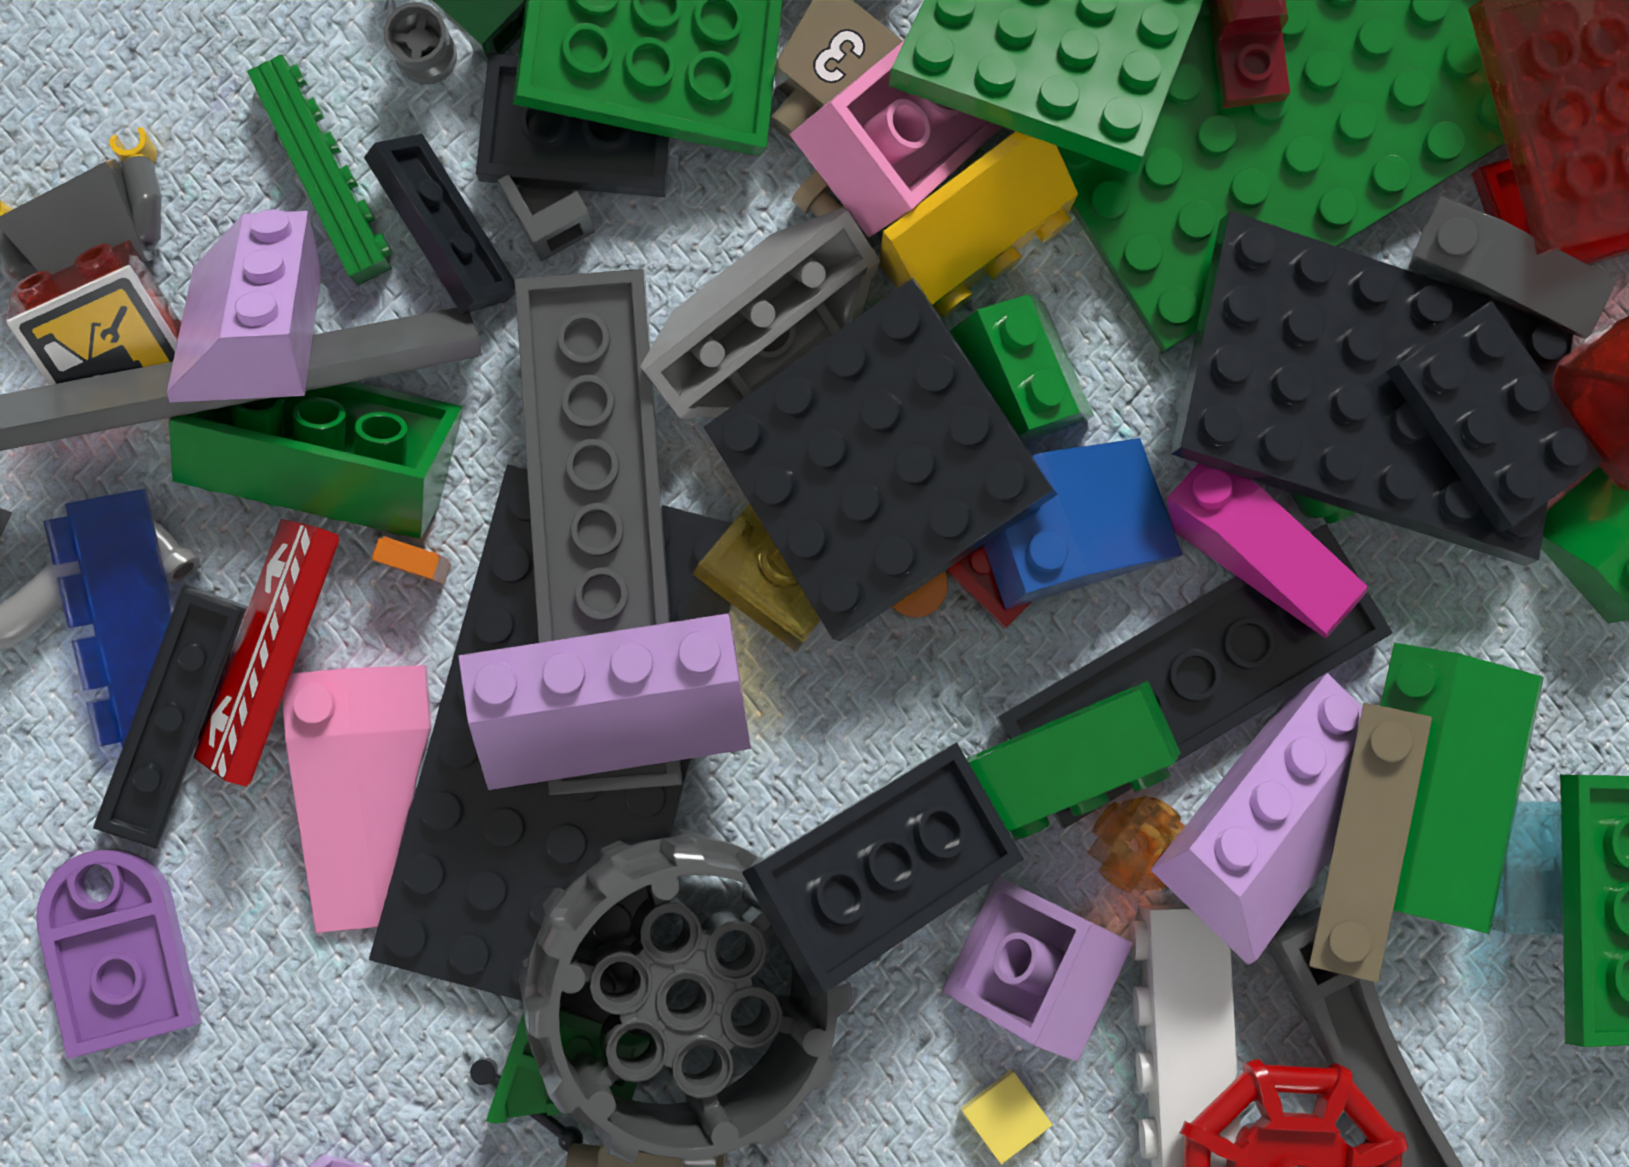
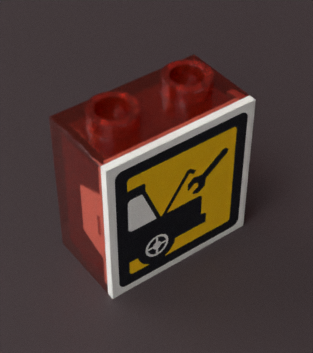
M130 240L114 247L107 243L91 247L75 259L74 265L52 275L49 271H40L26 277L10 293L7 315L8 326L49 385L173 362L181 327V321Z

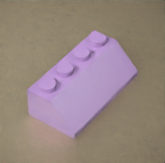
M729 614L458 655L468 725L488 790L751 749L733 626Z
M1328 673L1284 700L1151 869L1174 894L1248 965L1256 962L1332 857L1362 706Z

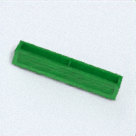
M278 55L270 61L247 70L348 276L359 286L391 270L392 267L387 259L388 256L393 254L382 233L375 235L370 225L371 222L376 220L365 199L358 201L353 191L354 188L359 186L348 165L341 167L336 157L337 154L342 152L331 131L324 132L319 121L325 119L315 98H307L303 87L307 86L308 83L298 64L296 63L291 66L283 55Z

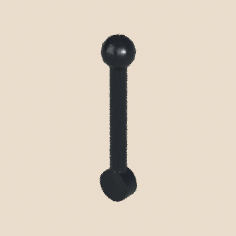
M488 1057L480 1058L470 1069L471 1079L476 1084H490L497 1089L501 1076L498 1074L497 1063L493 1059ZM547 1112L530 1115L558 1137V1144L562 1150L568 1152L572 1143H583V1135L579 1128L574 1126L565 1127L553 1116H547Z

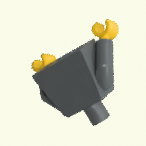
M137 128L140 134V141L135 148L130 150L125 149L117 134L110 137L109 145L121 161V168L116 159L105 161L15 209L0 200V264L10 278L47 297H59L127 265H130L133 270L155 258L153 248L161 239L162 195L153 164L157 158V149L144 128Z

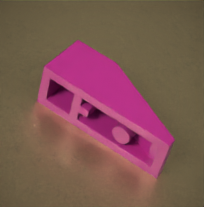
M1198 463L1167 497L1172 527L1177 535L1324 638H1327L1368 592V586L1262 487L1250 479Z

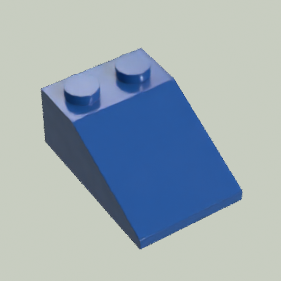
M1140 438L1032 455L1058 495L983 545L1006 610L1170 561L1183 555Z

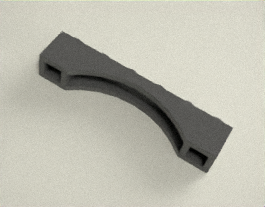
M1317 907L1282 925L1267 946L1328 1065L1331 1066L1334 1063H1338L1350 1069L1353 1075V1082L1395 1131L1404 1133L1408 1150L1402 1153V1167H1463L1411 1075L1386 1020L1374 982L1309 966L1321 907Z

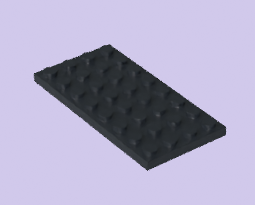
M507 464L369 960L523 1001L519 985L521 962L527 957L529 958L545 916L543 903L554 888H561L565 891L576 879L600 861L601 848L619 840L631 846L644 841L671 837L692 758L681 760L682 785L549 795L548 781L488 790L468 725L458 655L539 643L527 469ZM662 505L670 622L722 614L730 615L752 528ZM646 886L629 894L606 911L589 929L574 954L588 958L590 953L597 947L609 942H623L630 946L636 940L633 933L635 912L643 901L649 898ZM627 962L610 964L600 977V988L609 993L624 991L632 982L635 971L633 965ZM586 982L578 992H561L560 1007L603 1022L611 1014L601 1009L594 1001Z

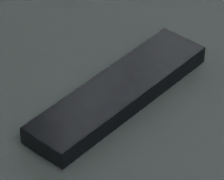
M186 584L182 586L93 829L157 849L248 606Z

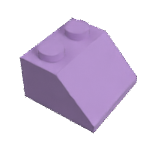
M998 876L995 878L942 992L1030 1044L1078 1062L1131 950L1133 942Z

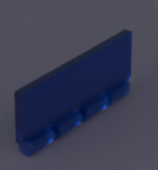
M146 488L65 503L67 516L43 521L53 565L78 561L81 571L56 577L68 628L93 624L95 635L71 640L82 690L108 687V697L86 702L96 746L120 742L123 748L174 610Z

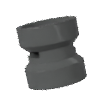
M414 2L397 7L387 17L383 28L384 41L402 74L410 81L421 85L436 84L446 79L455 67L457 47L440 13L432 6L421 2ZM430 48H432V50L427 55L422 56L423 53L427 52Z

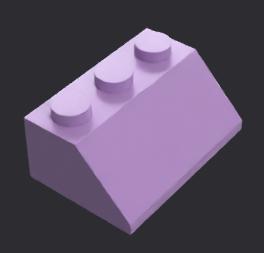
M270 209L259 213L242 214L193 267L167 389L169 402L305 395L322 273L308 211L284 212Z

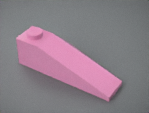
M427 666L344 668L291 673L282 697L285 741L315 932L378 927L400 849L409 808L412 806L417 787H415L423 752L427 750L432 730Z

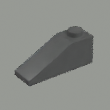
M1440 196L1408 267L1444 283L1503 302L1536 319L1553 324L1559 329L1585 340L1590 338L1618 281L1501 219Z

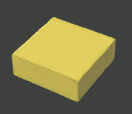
M1012 1068L960 1107L1001 1165L1053 1126Z

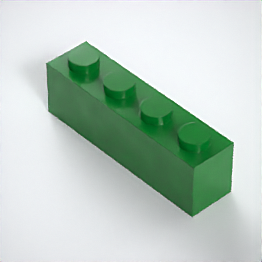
M1145 681L969 756L966 759L1008 832H1011L1014 840H1020L1047 828L1050 825L1047 816L1070 807L1073 816H1078L1110 801L1106 792L1130 782L1135 792L1164 781L1171 776L1167 767L1175 763L1181 752L1149 682Z

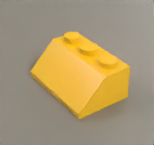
M1015 131L883 231L879 255V266L897 289L914 278L936 311L943 318L953 314L973 296L972 292L968 289L987 274L993 281L1000 278L1022 259V255L1018 252L1019 249L1035 237L1041 243L1047 242L1071 222L1072 219L1067 213L1070 211L1078 192L1057 146Z

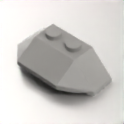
M845 208L834 210L772 233L671 312L640 368L679 419H695L696 417L715 419L860 316L867 302L871 277H875L880 260L849 211Z

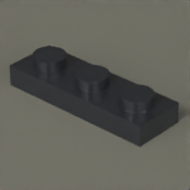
M416 134L375 142L364 156V159L460 313L463 315L507 302L515 294V280L424 135Z

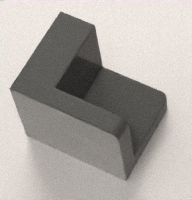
M509 174L497 180L505 200L541 262L595 233L590 212L578 191L573 192L571 189L524 185L517 188Z

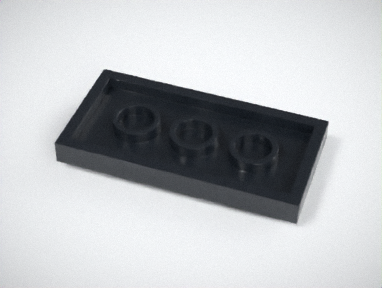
M956 742L742 871V874L810 995L815 997L828 992L1024 858Z

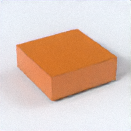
M384 536L383 539L378 538L371 560L387 567L445 585L451 564L448 563L449 560L437 553Z

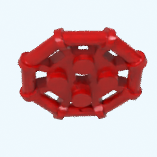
M1259 1059L1243 1064V1073L1190 1123L1184 1120L1179 1131L1180 1134L1184 1135L1183 1167H1210L1211 1152L1227 1159L1226 1167H1402V1153L1408 1150V1144L1404 1133L1395 1131L1353 1082L1352 1071L1338 1063H1334L1328 1068L1266 1065ZM1278 1093L1317 1095L1313 1113L1283 1112ZM1254 1101L1261 1117L1256 1122L1244 1125L1239 1130L1234 1143L1220 1136L1219 1134ZM1342 1111L1348 1115L1367 1138L1356 1147L1348 1145L1340 1136V1130L1335 1126Z

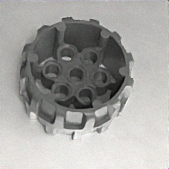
M677 829L672 837L644 841L631 846L619 840L601 848L600 861L576 879L565 891L561 888H554L543 903L545 913L543 924L529 958L527 957L521 962L519 976L525 1026L530 1048L540 1070L547 1093L560 1113L574 1115L600 1138L608 1155L626 1163L634 1162L639 1151H643L653 1155L679 1158L685 1167H716L714 1156L732 1152L757 1141L768 1148H772L789 1135L790 1131L784 1122L798 1109L813 1089H827L830 1087L839 1069L830 1052L833 1045L837 1018L850 1010L853 1005L851 983L845 979L828 992L812 997L792 961L790 997L782 995L774 997L760 981L752 978L764 964L767 950L762 934L771 926L742 874V871L764 858L752 850L749 851L726 841L709 838L698 831ZM691 875L718 876L748 884L743 889L742 899L750 908L742 916L729 911L714 913L705 919L701 925L696 914L679 898L675 897L679 891L677 877ZM646 886L649 898L644 900L635 912L633 933L636 940L630 946L623 942H609L597 947L590 953L588 958L574 954L589 929L606 911L629 894ZM674 912L680 914L683 921L680 936L669 944L659 945L653 943L650 939V929L656 918L664 913ZM728 931H743L746 944L742 954L735 960L728 962L717 960L715 948L719 938ZM627 962L633 965L635 970L634 979L624 991L609 993L600 988V977L610 964ZM682 979L696 981L698 984V995L689 1007L681 1010L667 1007L666 994L675 982ZM585 982L594 1001L601 1009L611 1013L601 1027L599 1039L603 1055L598 1060L589 1052H580L572 1060L561 1043L559 1030L561 992H578ZM747 996L759 997L761 1011L757 1019L745 1026L732 1024L731 1012L734 1005L740 999ZM638 1028L649 1032V1045L639 1056L625 1058L616 1053L617 1041L628 1030ZM775 1037L761 1059L746 1074L725 1088L733 1073V1058L729 1051L736 1044L743 1048H757L766 1045ZM702 1045L713 1048L714 1057L710 1066L705 1071L699 1074H688L682 1071V1061L690 1049ZM662 1066H666L677 1086L685 1093L687 1102L654 1104L628 1100L612 1093L609 1087L619 1077L633 1082L648 1080L657 1074Z

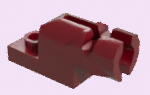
M1208 0L1222 107L1231 108L1286 100L1291 93L1282 30L1289 20L1286 0Z

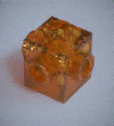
M1143 796L1122 801L1121 804L1113 802L1104 810L1094 824L1092 833L1097 836V839L1087 853L1102 864L1098 870L1099 873L1112 885L1126 893H1132L1134 889L1138 892L1162 890L1167 888V886L1151 869L1185 825L1180 822L1182 818L1177 811L1155 797ZM1133 838L1138 842L1137 853L1128 847Z

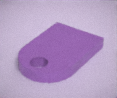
M121 849L86 852L62 864L51 875L41 892L36 918L66 1058L78 1057L201 1023L202 1020L173 896L165 877L159 869L146 858ZM96 864L107 868L113 877L112 892L103 901L91 898L84 887L86 873Z

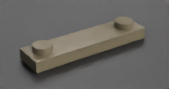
M1363 703L1309 964L1311 967L1376 983L1379 982L1432 721L1431 716Z

